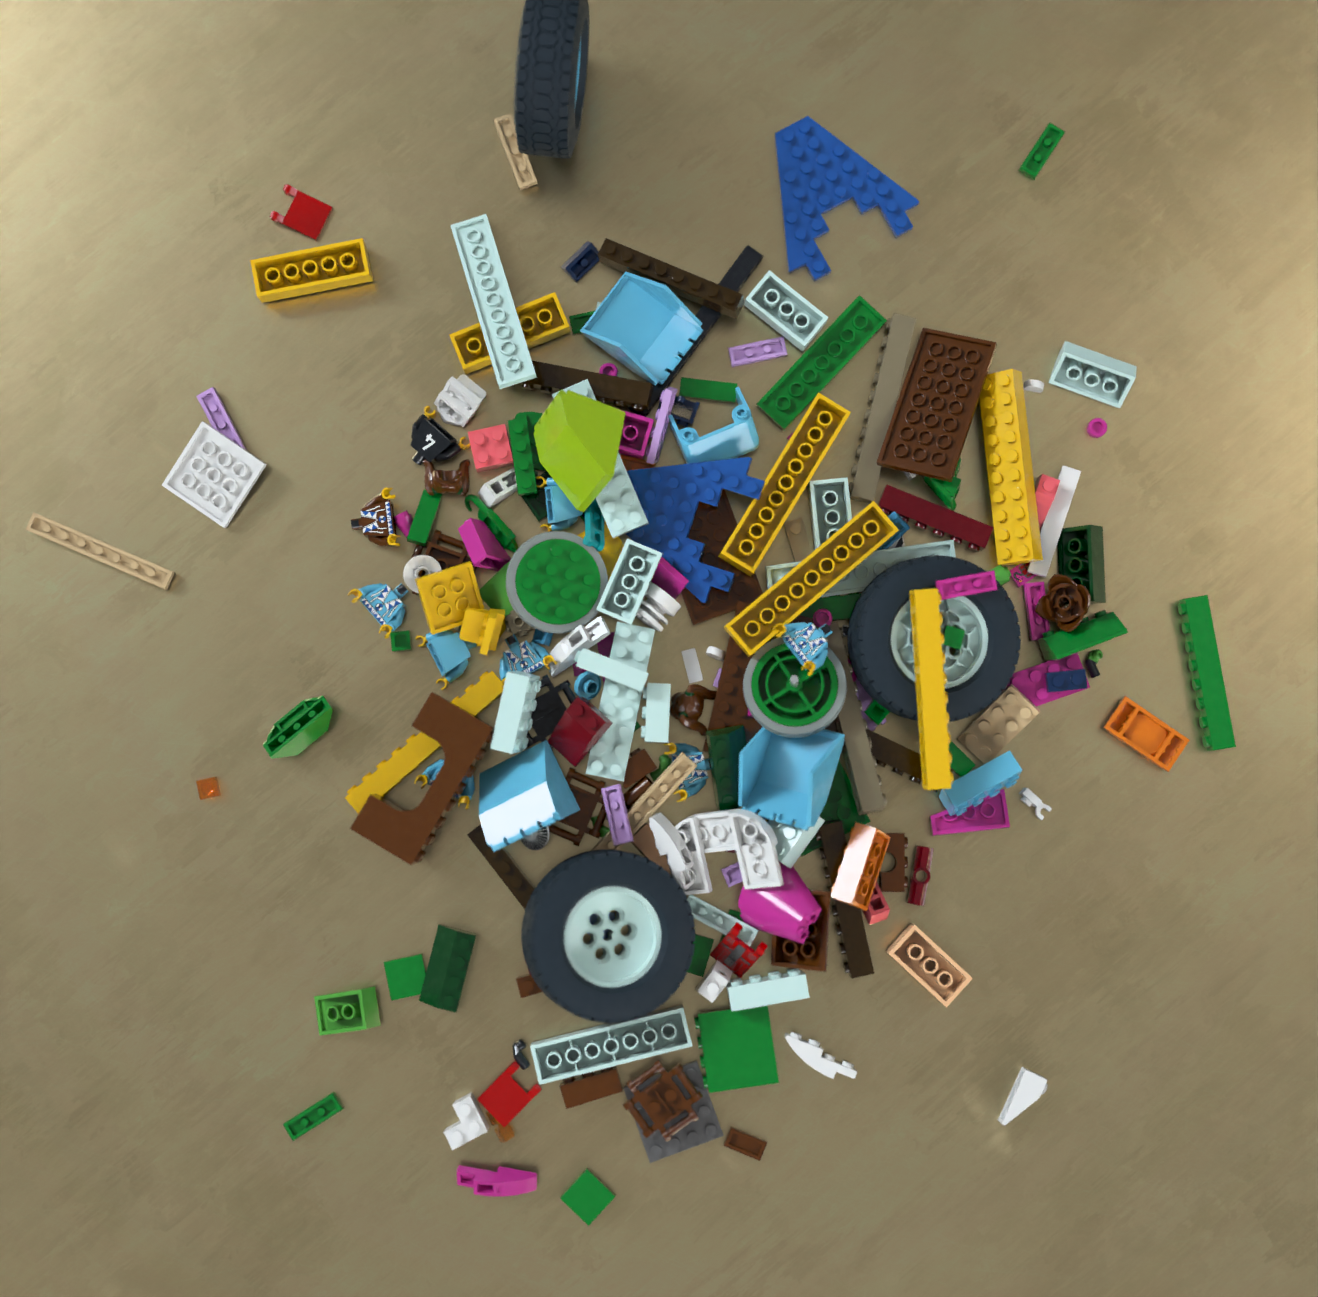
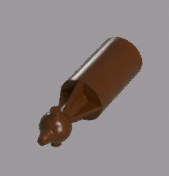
M644 776L623 794L627 810L653 784L647 776Z

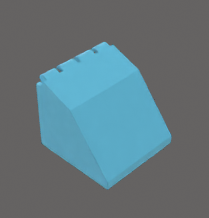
M625 271L580 332L632 372L656 386L657 383L663 385L670 375L666 371L668 369L670 371L675 369L681 361V357L678 355L685 356L693 345L690 340L696 341L703 332V329L701 328V321L666 285Z
M762 727L739 753L738 806L755 814L760 811L758 814L760 817L772 821L776 817V822L792 826L795 821L794 827L808 831L810 827H814L827 802L843 748L845 734L823 729L811 736L789 738L776 735Z
M547 740L479 773V817L487 845L491 846L493 852L523 838L524 833L528 836L540 830L539 821L543 827H546L580 811Z

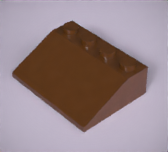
M809 889L822 910L817 920L809 924V934L803 944L773 935L771 966L826 972L831 892Z

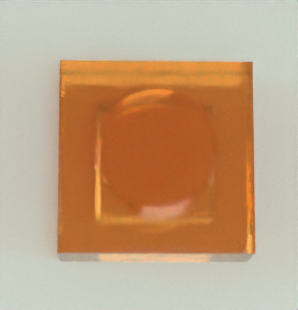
M217 777L196 781L200 800L221 796Z

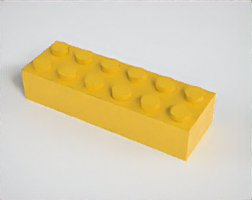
M363 238L250 260L256 294L262 303L373 281L367 247Z
M555 292L516 307L528 349L570 333V326ZM480 322L449 334L466 375L492 364Z

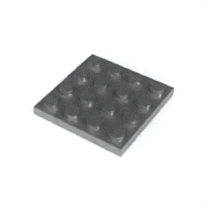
M697 1060L684 1064L682 1067L695 1089L703 1095L699 1101L691 1105L699 1119L695 1122L692 1121L671 1136L672 1139L668 1142L659 1130L645 1138L642 1134V1129L636 1122L650 1163L724 1136L708 1090L704 1088L703 1076ZM661 1073L652 1076L638 1086L639 1091L658 1078ZM674 1075L672 1078L686 1098L691 1097L677 1075ZM628 1086L623 1087L627 1100L635 1096ZM638 1101L634 1104L649 1126L654 1124L640 1102ZM686 1109L670 1122L664 1124L665 1128L669 1129L687 1116L688 1112Z

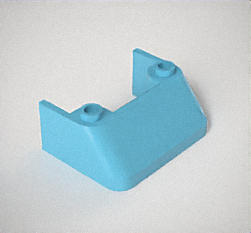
M739 386L735 388L738 406L732 411L734 423L699 437L696 430L691 427L679 430L672 414L668 416L670 429L687 464L734 459L758 448L759 436L751 411Z

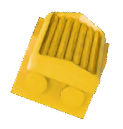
M492 608L490 610L466 609L459 638L476 643L480 647V654L487 655L488 649L496 651L498 639L506 629L505 610Z

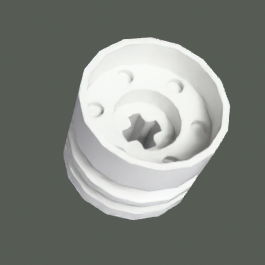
M650 582L645 593L648 599L646 601L642 600L636 617L648 627L662 632L664 628L658 623L659 620L667 625L669 622L663 615L666 613L674 617L681 608V605L663 589Z

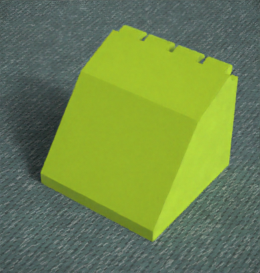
M560 390L535 424L534 438L540 463L576 510L584 512L614 476L626 412L568 390L566 393Z

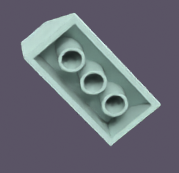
M1065 341L1056 359L1049 383L1120 408L1136 378L1137 366Z
M627 539L596 610L632 625L663 553Z

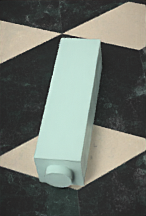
M582 648V651L578 650L574 659L577 662V667L641 692L649 676V673Z

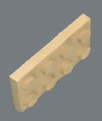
M1011 684L957 739L986 764L1040 713V710Z

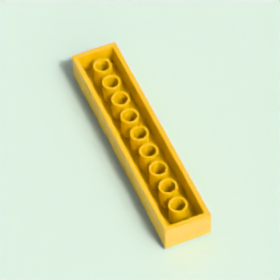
M1008 369L987 374L979 398L998 565L1003 566L1043 560L1022 372Z
M818 392L764 480L765 484L760 499L753 498L720 552L719 558L750 577L754 574L849 417L850 411Z
M872 501L725 625L724 629L744 653L750 657L779 632L778 630H772L777 623L789 624L898 532V528L875 501Z

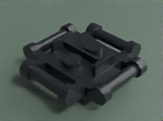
M548 675L543 676V679L540 680V689L547 686L549 691L535 698L537 705L535 711H532L531 719L533 720L532 727L537 736L532 738L528 731L526 737L528 738L527 748L539 741L547 740L546 737L553 733L564 712L567 710L558 692L563 690L570 704L576 699L568 680L554 687Z

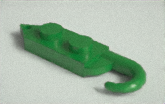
M473 494L467 495L464 502L468 511H472L470 501H472L479 508L478 519L484 521L504 549L507 548L516 552L519 547L515 540L516 535L478 496Z

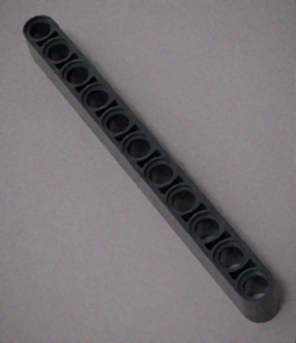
M747 245L719 282V285L739 292L764 256ZM702 305L695 316L701 321L703 332L696 341L690 340L693 345L685 356L678 355L681 357V361L673 371L669 369L666 371L670 375L663 385L657 383L655 386L652 384L654 389L649 410L636 411L631 406H628L631 412L647 417L659 401L662 391L670 386L722 313Z

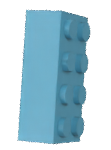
M1009 750L953 781L951 788L941 790L939 799L950 816L954 814L959 816L967 811V807L971 805L975 807L981 804L985 797H994L1000 793L1001 788L1005 786L1010 788L1017 783L1016 780L1020 778L1019 775L1022 769Z

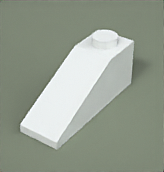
M512 468L486 482L477 494L488 508L498 504L517 491L515 469ZM534 469L535 478H536L539 474H538V473L536 472V470Z
M1022 1067L998 1121L1003 1125H1007L1038 1100L1047 1089V1079Z

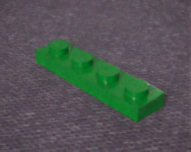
M527 418L508 420L518 496L536 494L537 486Z

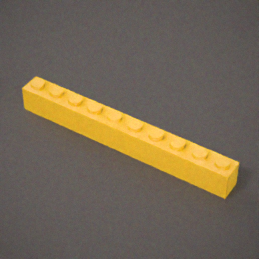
M938 588L910 590L922 786L926 790L951 788V783H953V773L950 771L952 754L948 746L951 742L950 732L947 731V724L949 723V713L946 712L948 694L945 692L944 684L947 682V676L943 672V664H945V654L942 652L944 635L940 628V624L943 622L942 613L939 612L941 594L938 593Z
M493 671L483 673L476 685L473 683L464 690L465 694L461 698L457 696L451 702L477 717L502 695L501 680ZM422 732L417 736L413 734L406 740L407 744L402 749L398 747L391 753L392 757L388 761L385 759L376 766L378 769L373 774L371 772L366 774L361 779L363 782L358 787L356 785L352 786L347 791L348 795L345 799L359 814L370 794H378L384 797L442 746Z

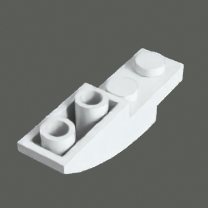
M599 616L585 627L580 624L552 649L550 655L556 660L557 664L550 662L548 666L553 678L576 663L574 659L578 650L582 651V648L589 649L611 634L604 618Z
M661 812L649 818V825L655 837L656 848L659 850L660 856L667 854L668 864L674 875L673 878L682 890H686L693 885L689 868L694 865L692 856L674 825Z
M791 1031L788 1034L785 1032L784 1037L791 1048L813 1069L834 1079L836 1072L855 1079L857 1070L853 1068L854 1064L844 1060L842 1063L835 1061L836 1057L827 1053L823 1056V1048L819 1046L820 1042L813 1039L806 1041L801 1039L802 1035Z

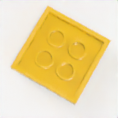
M470 561L415 579L432 635L461 626L466 609H484Z

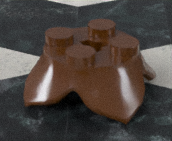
M1054 574L1048 582L1049 592L1039 599L1035 612L1047 621L1057 622L1061 630L1070 632L1080 625L1084 615L1087 614L1091 601L1090 593L1085 586L1075 583L1068 576ZM1067 600H1069V606H1065Z

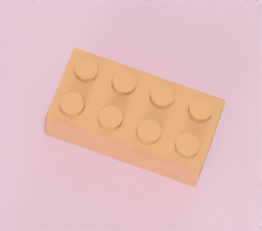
M910 923L885 951L945 1007H948L973 979L913 923Z

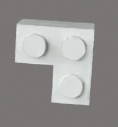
M473 1092L453 1103L452 1106L460 1121L448 1126L444 1131L452 1150L488 1132L490 1128Z

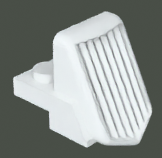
M465 374L460 375L457 379L452 376L447 381L444 389L438 394L434 404L437 406V410L444 423L464 428L485 398L486 392Z

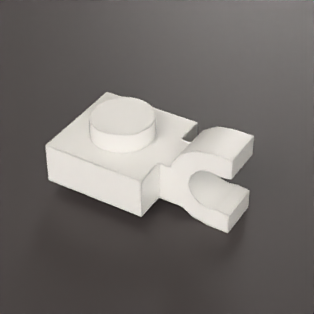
M1023 788L1019 792L1022 796L1021 800L1030 807L1032 805L1035 807V815L1038 819L1042 820L1044 818L1040 813L1042 808L1048 812L1052 810L1050 806L1042 803V800L1029 788Z

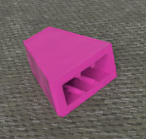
M469 518L458 528L473 566L499 571L511 560L484 521Z

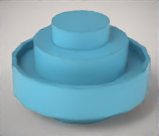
M590 671L581 673L574 684L576 695L585 697L587 700L594 698L601 689L600 677Z

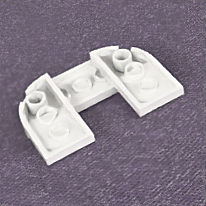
M732 809L699 813L687 817L675 826L686 843L694 865L689 868L693 885L683 890L685 895L703 894L713 891L704 854L709 852L736 850L745 889L775 887L784 884L775 847L778 844L776 835L770 825L754 812L744 809ZM669 866L670 871H671V875H672V877H673L674 875H673L672 869H671V867Z

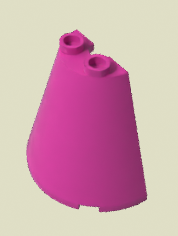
M779 862L784 884L755 889H745L743 886L738 902V908L741 910L740 917L744 923L759 931L803 944L809 934V924L817 920L822 909L793 866L789 868Z

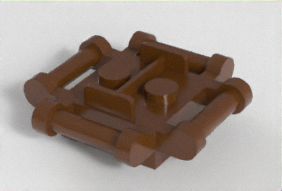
M437 529L433 534L431 542H427L426 547L416 544L411 557L421 555L424 547L427 548L424 555L434 558L440 564L442 570L468 561L472 563L470 557L467 556L468 552L463 541L442 534V531ZM438 541L445 542L461 548L462 552L450 550L437 545ZM472 563V567H473L474 574H475V571H476V569H477V566H473V563ZM420 570V571H419V573H418L419 577H422V576L425 575V571H424V570Z
M570 767L565 779L577 801L580 811L558 821L578 829L579 832L575 835L552 824L548 825L550 833L574 842L573 845L579 847L584 833L596 838L600 837V829L607 815L603 798L600 797L602 793L601 788H604L606 782L594 780L576 772V769ZM575 779L596 788L595 794L570 784L571 780ZM599 802L603 805L591 829L588 827V824Z
M657 1060L654 1062V1066L633 1081L629 1080L626 1083L635 1096L626 1101L623 1107L631 1113L642 1129V1134L645 1138L659 1130L668 1142L672 1139L671 1136L692 1121L695 1122L699 1119L691 1105L699 1101L703 1095L695 1089L684 1073V1068L680 1063L667 1071L662 1063ZM657 1072L661 1073L658 1078L639 1091L638 1086ZM674 1075H677L691 1097L686 1098L672 1078ZM638 1101L654 1122L651 1126L647 1124L634 1104ZM686 1109L688 1112L687 1116L669 1129L665 1128L664 1124L670 1122Z

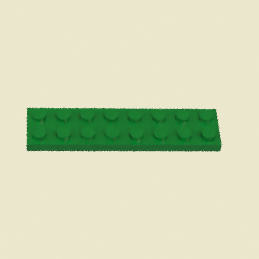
M859 295L761 398L756 406L782 430H785L812 402L818 392L820 393L887 320Z

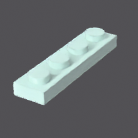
M694 895L688 896L687 900L695 919L724 935H727L738 922L743 928L737 937L749 947L752 946L759 932L758 929Z

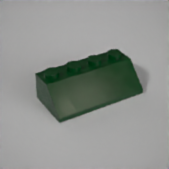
M1084 525L1062 528L1058 540L1059 574L1068 576L1075 583L1085 586L1090 593V604L1106 603L1103 527Z
M744 725L706 731L716 806L719 811L740 808L741 806H738L739 753L747 745Z
M438 925L419 1001L439 1009L457 1012L476 933Z

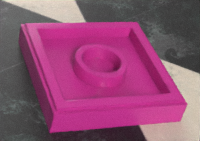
M661 557L651 582L663 589L673 599H676L689 580Z

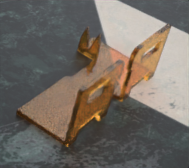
M486 1112L492 1126L497 1124L499 1130H494L501 1143H505L515 1137L509 1123L504 1128L489 1112Z

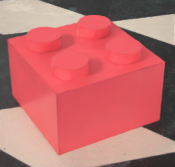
M505 424L468 432L474 464L478 473L514 465Z

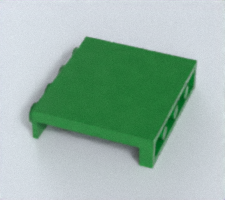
M768 1005L738 1011H731L730 1008L702 1013L697 1012L698 1017H694L696 1029H700L701 1034L700 1037H697L698 1048H703L704 1055L700 1056L701 1068L706 1069V1076H703L704 1088H708L709 1093L779 1083Z

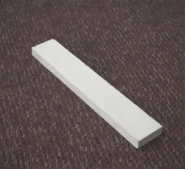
M1062 466L1058 477L1060 483L1040 531L1043 560L1030 562L1027 572L1046 578L1081 471Z

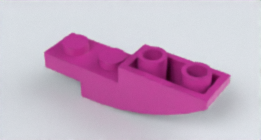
M459 1165L457 1169V1185L473 1188L475 1195L513 1196L535 1191L537 1189V1173L500 1166L497 1172Z

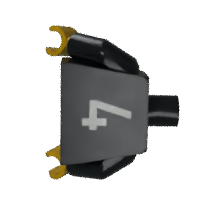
M430 406L424 408L425 414L420 415L412 425L411 446L417 451L412 460L418 465H422L425 459L429 462H442L451 459L461 452V449L466 450L470 447V443L468 445L461 443L466 439L464 436L461 437L459 444H455L457 440L434 420L436 410L431 414L427 413L430 410Z

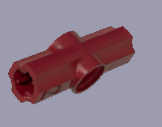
M918 845L916 847L913 869L910 873L911 882L907 899L909 904L924 906L927 886L931 878L930 869L934 848ZM920 870L925 873L922 881L916 879V873Z

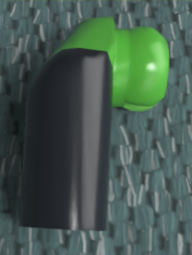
M1099 649L1089 652L1085 661L1091 678L1100 675L1096 665L1099 659L1103 657V653Z

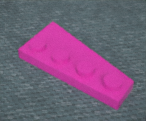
M1000 790V793L994 797H985L984 801L975 807L973 805L967 807V811L959 816L956 814L950 816L947 810L930 816L932 836L1009 828L1010 822L1005 790Z

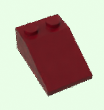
M578 696L564 712L548 742L576 767L612 725V722L589 700Z

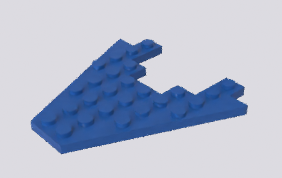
M806 116L775 133L789 273L806 266L814 281L831 273L830 267L814 240L830 230L822 214L850 199L854 200L861 214L878 206L896 238L913 229V225L905 212L919 205L918 199L812 118Z
M751 457L627 471L649 524L630 531L626 535L634 542L663 553L662 557L689 580L685 588L703 603H707L711 587L730 592L735 573L700 562V556L704 550L705 543L688 538L699 501L717 507L723 489L760 499L765 481L747 476L753 459Z

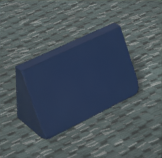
M587 241L561 268L577 283L600 260L598 257L599 251L592 242Z

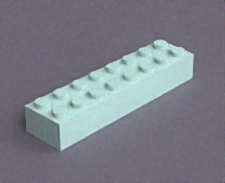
M588 379L563 389L566 393L570 390L597 401ZM558 392L552 394L553 399L555 398ZM618 451L614 476L596 497L612 538L619 537L649 524Z
M617 621L610 658L646 672L655 629ZM605 678L599 711L612 722V725L591 748L586 774L624 782L642 695L641 691Z
M683 1005L647 1013V1015L634 1020L607 1023L532 1042L530 1048L538 1082L541 1085L692 1047V1041Z

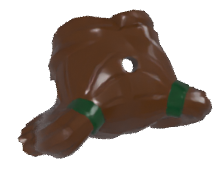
M426 459L423 460L422 463L425 466V489L430 496L438 493H456L462 496L467 494L469 490L470 460H463L457 471L435 470L432 462Z
M698 684L689 685L686 691L678 692L672 696L671 716L679 720L683 726L698 731L701 736H706L707 728L698 719L703 712L704 699H715L716 691L709 690Z

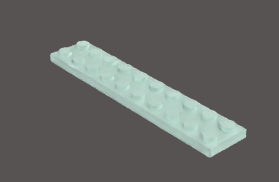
M484 214L450 225L499 388L502 389L537 378L487 215Z
M954 540L875 550L821 597L862 592L876 576L889 567L903 561L934 555L956 557ZM801 561L765 566L768 589Z

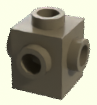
M514 610L510 611V615H507L508 620L505 621L507 631L512 632L513 635L522 637L529 634V630L535 629L525 623ZM522 620L521 625H516L517 621Z

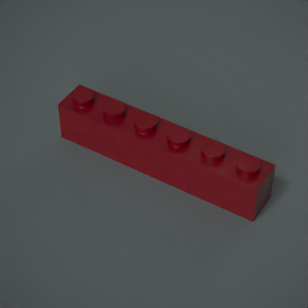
M890 485L884 487L877 504L886 516L895 511L906 523L908 521L914 523L915 527L921 530L929 529L933 531L932 534L935 536L951 538L950 540H954L955 544H966L970 550L976 552L986 548L994 528Z

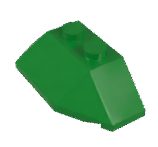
M324 696L304 699L273 725L267 740L263 743L264 748L272 759L298 755L328 731L333 708Z

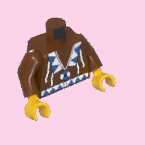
M392 487L384 488L381 493L368 501L364 508L360 510L361 518L351 519L352 530L363 529L364 536L370 542L381 547L400 546V543H396V539L401 536L397 535L396 524L394 523L393 503L391 500H388L396 497L395 495H390Z

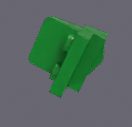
M960 458L952 482L923 476L925 483L952 511L957 506L955 499L961 485V479L957 478L961 467L962 459Z

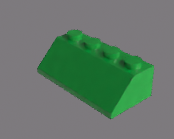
M1102 610L1094 613L1095 617L1093 618L1083 617L1080 625L1070 632L1060 629L1056 632L1050 630L1042 633L1043 637L1038 639V643L1045 660H1058L1126 634L1128 631L1114 612Z

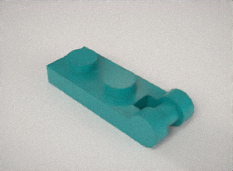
M594 499L585 510V537L583 538V544L588 547L593 546L600 552L605 546L604 517L597 500Z

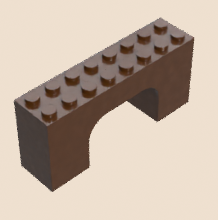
M431 692L412 724V727L436 740L442 746L445 754L444 764L423 800L416 808L404 810L378 794H370L350 828L410 865L423 860L427 853L424 849L435 840L437 836L434 834L436 829L441 828L447 819L444 817L446 812L452 811L457 802L454 800L455 797L464 791L467 785L464 783L467 777L471 778L477 769L474 765L477 760L481 761L487 752L485 747L488 743L491 744L494 727L434 692Z

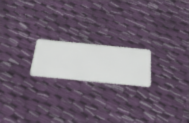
M695 648L681 651L689 683L702 681L703 677Z

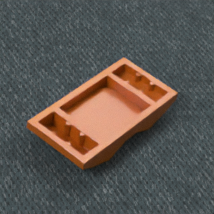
M1124 696L1103 727L1119 741L1128 745L1145 759L1169 772L1190 741L1126 696Z

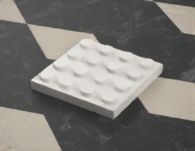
M202 421L162 486L223 528H227L267 464Z

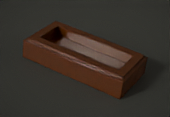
M731 1126L723 1145L760 1161L767 1141Z

